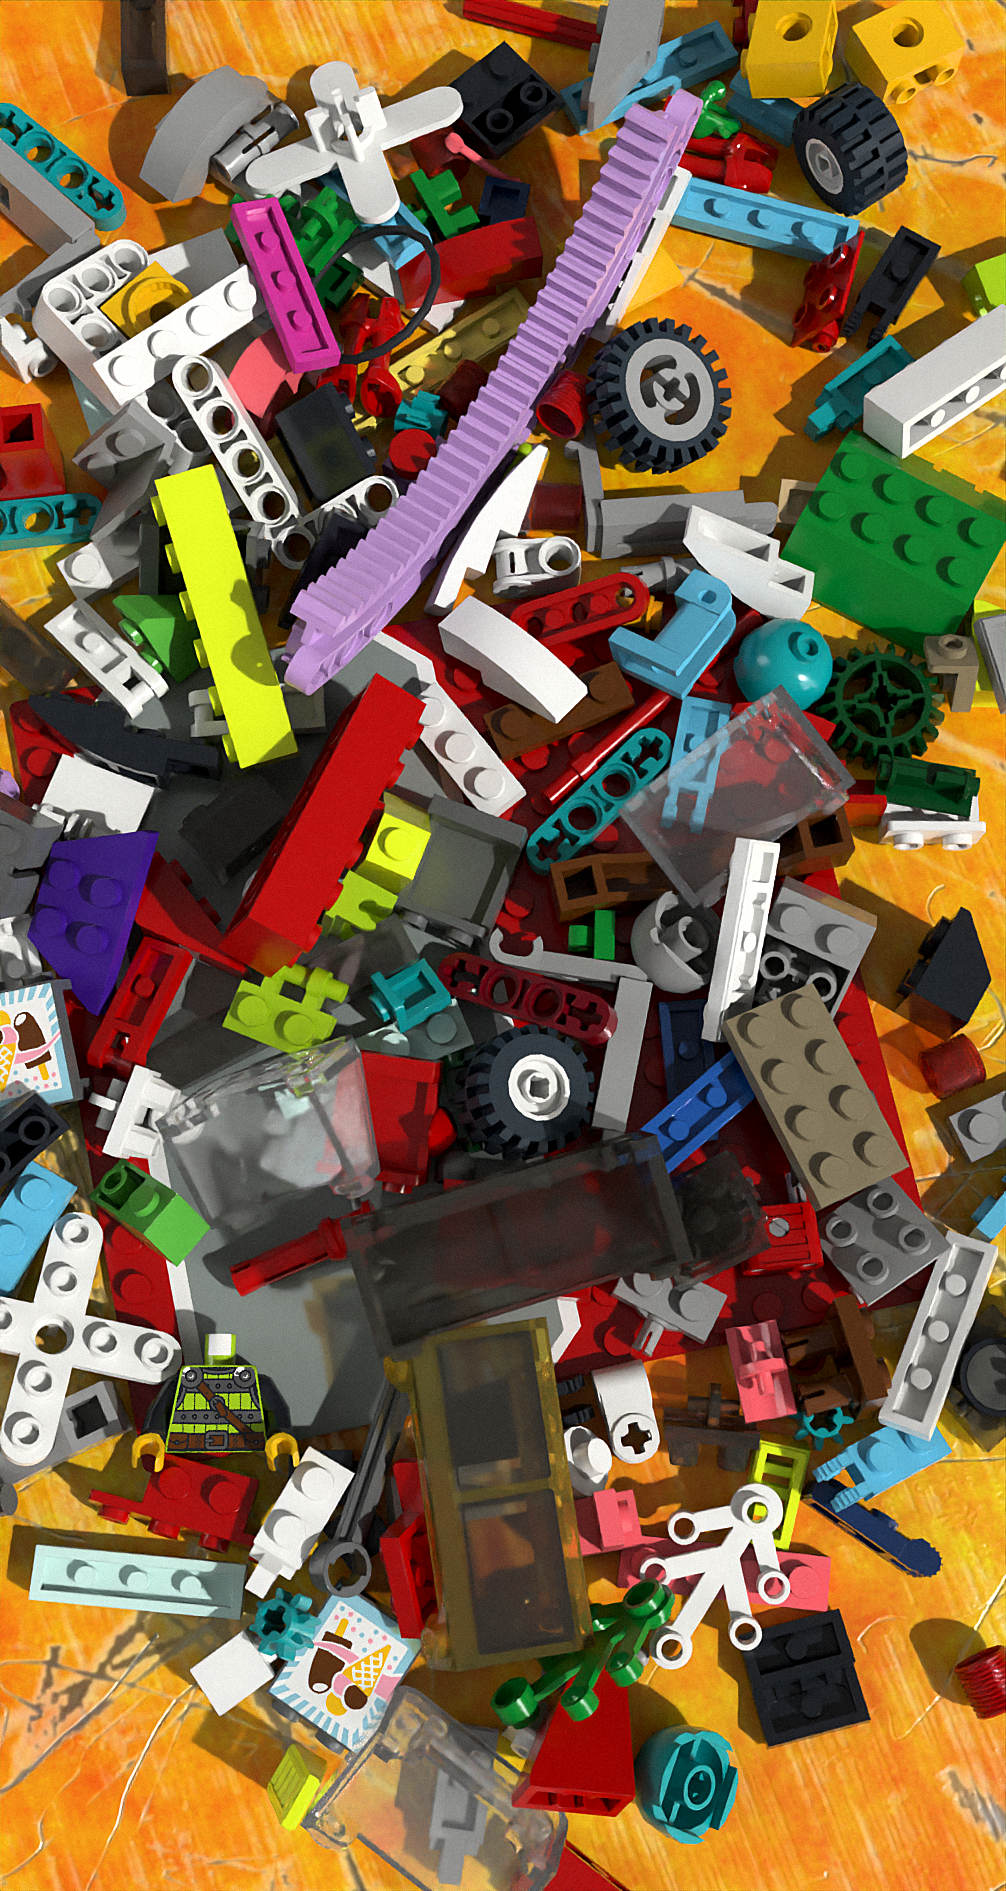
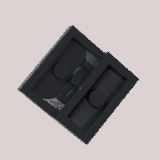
M839 1609L761 1629V1641L754 1649H740L767 1750L870 1722L871 1718L854 1667L856 1660ZM754 1631L738 1635L737 1638L748 1640L753 1636Z

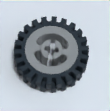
M657 317L648 318L642 323L639 321L606 342L605 346L598 350L593 357L597 362L589 366L587 376L594 380L585 385V396L597 397V400L587 405L588 415L601 414L603 419L593 426L597 436L606 430L612 436L603 445L609 452L622 447L623 450L618 458L619 461L627 465L636 460L634 470L645 472L652 468V474L658 475L669 471V473L677 471L706 456L708 452L715 449L720 443L717 439L724 436L728 426L721 422L731 418L732 410L730 407L720 405L731 399L732 395L731 388H719L718 383L728 378L725 368L714 372L711 366L713 362L719 359L716 351L712 350L704 355L701 349L707 343V340L700 334L689 341L692 328L682 324L674 329L675 320L665 318L659 323ZM642 370L652 371L654 375L640 383ZM677 411L675 423L668 424L664 418Z

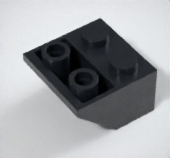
M504 41L447 86L459 92L463 102V111L455 122L447 127L440 128V130L446 136L451 132L458 134L466 146L484 159L499 160L565 107L566 101Z
M332 381L324 384L277 414L271 424L313 510L321 507L364 479L372 477L376 472L373 465L377 462L375 450L367 436L359 437L351 421L355 418L353 406L344 391L337 392Z
M962 906L950 919L942 915L936 926L930 928L917 950V953L924 956L923 960L918 958L913 967L907 969L894 991V994L901 999L893 1012L944 1041L968 1024L992 980L971 912Z

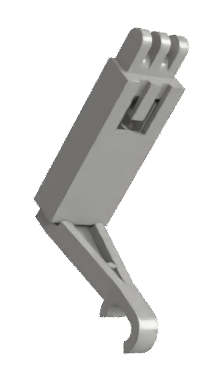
M0 138V211L50 255L18 284L0 296V319L9 313H16L22 317L23 321L31 322L32 308L36 307L43 286L51 279L100 251V238L95 234V223ZM0 324V343H2V328H1V324Z
M590 416L582 428L584 439L578 442L570 440L564 446V457L578 460L586 551H600L601 559L691 553L683 543L688 513L692 505L773 538L778 515L777 505L773 502L745 503L743 490L604 500L592 416Z
M497 928L492 933L489 942L490 956L496 963L521 971L614 992V988L617 986L613 1008L617 1013L618 1024L613 1036L606 1041L596 1101L588 1133L601 1136L596 1165L602 1172H611L620 1159L653 983L647 982L648 976L639 966L543 951V942L540 936L532 941L533 952L529 956L522 957L504 953L499 948L503 935L499 928Z

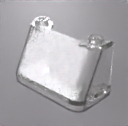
M782 684L766 692L614 810V813L689 907L693 909L700 903L704 909H707L727 894V888L724 884L730 877L729 863L734 852L736 837L774 842L809 814H813L820 809L825 816L834 812L850 799L846 790L854 785L856 781Z
M353 1035L342 1036L219 1077L198 1089L155 1121L204 1220L211 1227L209 1230L230 1224L234 1230L241 1229L253 1223L261 1216L259 1209L268 1201L329 1185L334 1195L345 1194L347 1199L357 1198L376 1186L374 1179L381 1172L362 1054Z
M403 1685L396 1688L382 1705L308 1807L300 1826L310 1833L318 1845L326 1849L345 1850L358 1838L422 1891H543L557 1874L568 1831V1819L565 1812L512 1807L511 1795L521 1772L423 1693L413 1687Z

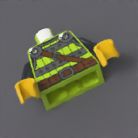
M205 1334L204 1365L181 1366L180 1374H175L166 1379L148 1406L141 1434L133 1443L131 1463L133 1468L137 1467V1461L141 1455L152 1454L156 1457L155 1472H158L163 1468L165 1452H266L268 1467L271 1471H275V1457L281 1453H288L293 1458L294 1467L299 1465L300 1458L297 1442L293 1437L290 1408L273 1379L265 1374L258 1373L256 1365H236V1334Z

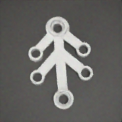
M757 1482L748 1483L737 1489L728 1505L695 1512L686 1509L674 1511L668 1518L667 1529L672 1540L681 1545L694 1542L700 1532L732 1528L719 1546L664 1558L660 1555L652 1554L646 1556L639 1565L641 1581L647 1579L645 1576L646 1568L654 1563L660 1564L665 1568L664 1576L658 1580L660 1584L668 1585L672 1579L703 1573L674 1621H666L650 1633L649 1649L651 1656L662 1668L678 1669L688 1662L692 1654L690 1637L722 1585L724 1586L731 1618L728 1625V1634L732 1643L741 1650L754 1649L760 1643L762 1631L759 1623L751 1614L739 1559L751 1539L761 1572L756 1581V1587L761 1598L769 1604H780L789 1596L790 1583L785 1574L780 1570L772 1532L779 1526L782 1520L783 1507L779 1496L771 1487ZM753 1502H762L766 1506V1513L759 1520H752L747 1516V1509ZM680 1518H688L693 1522V1529L686 1536H680L674 1532V1524ZM771 1577H777L782 1580V1589L775 1595L767 1594L764 1591V1584ZM742 1623H749L754 1626V1634L748 1640H740L735 1636L736 1628ZM669 1639H675L681 1644L680 1652L672 1657L664 1655L661 1651L663 1643Z

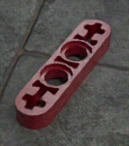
M466 952L449 954L438 967L437 977L450 995L459 1001L530 1025H538L542 1029L548 1026L556 1029L557 1034L568 1036L587 1044L598 1045L605 1043L613 1036L617 1029L618 1018L616 1011L612 1005L595 994ZM466 970L476 978L481 979L480 986L477 987L475 984L467 981H459L458 983L454 980V975L456 972H465ZM512 978L516 986L514 995L507 1002L496 1003L493 993L497 983L503 979ZM549 992L557 993L559 1006L556 1012L546 1018L539 1017L536 1007L540 997ZM573 1008H575L579 1012L593 1015L596 1012L602 1017L599 1025L591 1024L588 1027L571 1015Z

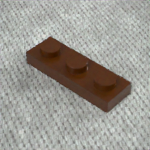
M614 660L577 676L586 685L588 693L557 724L517 702L484 714L483 723L500 760L503 763L634 709L635 701L616 661Z

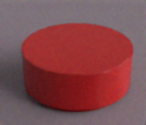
M420 429L401 431L392 439L389 446V457L393 470L400 477L408 480H417L419 472L421 470L426 471L430 458H436L437 447L434 439L427 432Z

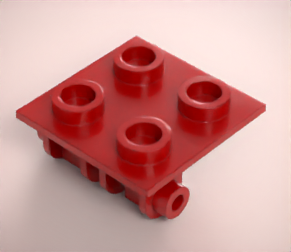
M859 231L845 243H839L829 255L819 262H813L808 268L803 279V286L806 288L803 301L797 308L792 320V326L795 330L790 347L795 348L807 340L813 343L812 348L815 351L827 353L831 347L837 344L841 327L840 322L843 320L844 310L846 309L853 284L854 272L865 235L864 231Z

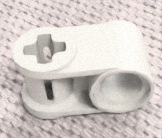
M568 537L508 538L495 542L491 556L496 560L497 581L493 583L492 587L494 595L499 598L518 599L533 595H544L575 587L580 582L581 552L575 541ZM556 560H565L571 564V567L563 571H555L549 567V564ZM512 564L515 565V573H511L510 566Z
M636 1359L590 1371L597 1405L601 1416L604 1418L610 1447L614 1455L621 1461L629 1464L640 1463L651 1458L657 1451L660 1439L652 1408L650 1386L642 1360ZM628 1425H634L637 1432H646L648 1441L640 1445L641 1454H635L632 1446L623 1447L621 1443V1437L628 1434Z

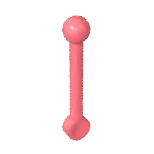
M451 132L445 138V145L451 152L456 154L460 152L493 177L522 183L520 178L516 176L509 177L466 146L458 134Z

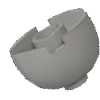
M668 891L652 901L636 918L630 938L631 950L636 965L648 976L647 980L664 991L688 993L711 984L719 940L718 932L722 922L711 907L695 894L683 891L679 895L671 894L672 891Z

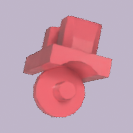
M776 1319L749 1326L725 1329L744 1423L748 1424L796 1414V1405Z

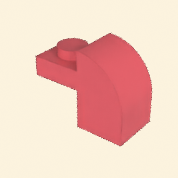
M274 328L259 336L247 347L228 379L265 442L273 438L274 431L271 424L274 417L279 414L282 403L301 390L305 372L293 374ZM228 408L223 427L231 431L235 418L233 412Z
M615 1488L593 1492L592 1497L549 1506L558 1562L610 1553L643 1544L633 1489L615 1492Z

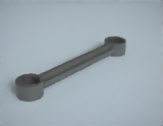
M439 1286L409 1287L401 1293L396 1302L395 1318L399 1328L402 1330V1334L334 1538L322 1542L314 1550L310 1558V1579L313 1585L323 1593L341 1598H350L363 1591L369 1582L372 1564L364 1545L432 1338L444 1335L452 1326L455 1318L453 1299L445 1289ZM430 1296L435 1305V1318L430 1327L421 1329L415 1319V1305L420 1306L421 1302ZM349 1553L352 1559L351 1574L342 1586L334 1588L328 1576L329 1563L334 1565L339 1556Z

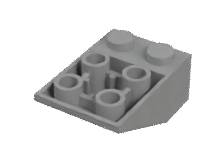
M785 876L768 913L752 1009L813 983L833 1020L877 928V916Z

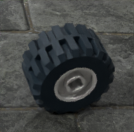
M855 81L851 83L845 82L800 111L796 115L797 118L793 120L792 127L794 132H792V140L801 170L820 199L838 214L843 213L846 217L856 216L904 183L905 175L908 174V164L906 161L908 154L904 145V138L896 120L885 103L867 86L863 87L859 82Z
M525 1025L519 1029L518 1027L512 1028L476 1046V1051L466 1056L462 1063L467 1068L459 1071L456 1076L455 1083L462 1085V1090L454 1093V1103L462 1104L464 1113L457 1116L461 1126L467 1123L471 1126L472 1131L468 1134V1137L474 1143L486 1142L483 1151L492 1156L502 1153L503 1160L514 1161L520 1158L528 1160L560 1150L567 1146L566 1143L575 1141L582 1134L579 1127L588 1125L593 1115L586 1108L595 1104L596 1093L590 1092L588 1084L595 1082L593 1071L585 1072L582 1064L588 1060L583 1051L576 1054L573 1052L572 1047L575 1042L568 1036L556 1039V1029L547 1026L538 1030V1025Z

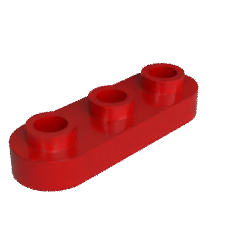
M618 572L521 604L512 612L509 620L517 624L548 649L639 619L648 609L650 592L647 584L639 576L627 572ZM625 589H630L634 595L633 602L628 607H623L619 601L620 593ZM583 603L588 608V616L584 621L579 622L574 616V610L579 604ZM536 618H539L543 623V630L538 636H534L530 631V624Z

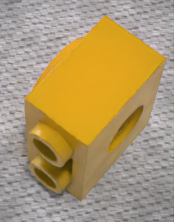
M835 0L758 1L756 13H750L748 19L749 49L742 50L740 60L742 79H748L752 99L823 97L825 95L828 76L833 66L832 55L838 28Z
M905 0L851 26L844 57L863 86L871 89L888 107L894 103H906L917 92L933 84L940 86L948 82L958 71L966 45L936 0Z
M155 260L100 307V311L127 340H130L194 297L183 283L174 279ZM224 340L201 354V356L207 358L213 356L225 345ZM201 364L195 366L190 371L189 375H191L196 369H198L201 366ZM171 374L165 380L175 389Z

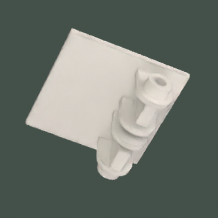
M63 754L41 804H34L32 808L64 825L57 842L136 832L155 789Z

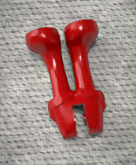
M668 95L666 98V102L663 108L664 112L668 103L673 97L671 95ZM738 132L736 137L730 136L728 139L712 133L702 139L690 137L685 151L702 153L722 160L700 158L683 153L678 166L690 171L692 177L722 183V185L755 194H768L773 179L771 172L776 168L780 151L747 132Z
M357 293L351 300L348 309L340 316L338 329L344 339L341 354L355 355L361 353L363 346L371 344V349L381 346L404 329L406 325L401 319L399 300L383 296L377 319L370 318V294ZM392 350L383 356L369 360L361 384L362 404L369 414L378 418H389L396 415L403 399L401 387L390 373L389 363ZM338 364V366L326 368L317 379L316 389L332 381L337 392L344 391L351 404H353L357 390L358 364Z

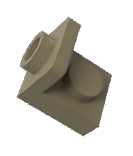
M955 634L926 636L923 647L928 671L930 673H939L940 692L947 693L950 711L970 712L979 671V662L973 637Z

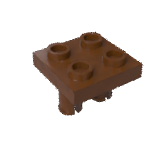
M854 1293L834 1298L820 1325L780 1334L783 1351L787 1350L788 1354H785V1358L789 1366L831 1354L837 1371V1375L796 1384L799 1401L804 1400L801 1408L805 1417L848 1405L851 1417L854 1419L853 1423L870 1419L875 1416L887 1399V1390L892 1388L887 1364L882 1357L876 1359L870 1339L874 1338V1327L870 1314L866 1307H858Z

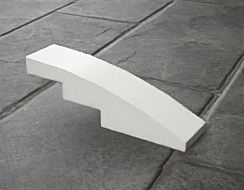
M677 166L637 250L590 337L602 343H606L612 338L674 216L692 174L690 171Z
M538 445L525 455L491 490L472 515L441 566L423 609L424 612L442 617L451 612L463 578L474 581L485 574L495 542L518 536L548 448Z

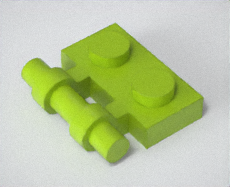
M297 963L292 968L284 965L271 978L265 976L261 986L242 980L222 1026L318 1066L337 1022V1018L321 1012L320 1009L325 997L342 1003L347 995L349 985L332 978V972L320 967L312 970ZM284 981L306 989L302 1003L279 995Z

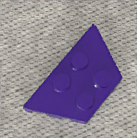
M155 830L55 842L51 848L27 937L62 979L71 980V990L87 1010L94 1015L106 1014L110 1005L159 837V832Z

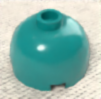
M773 619L754 629L742 639L739 644V655L734 658L733 670L737 685L749 702L777 704L805 711L821 698L825 688L831 682L833 658L828 643L822 634L809 623L797 619Z
M674 1724L654 1732L642 1744L633 1763L636 1797L633 1800L644 1821L666 1837L683 1844H699L705 1841L699 1838V1836L705 1834L710 1827L719 1830L726 1822L732 1809L738 1786V1769L730 1766L729 1755L726 1751L733 1752L730 1743L717 1732L697 1726Z

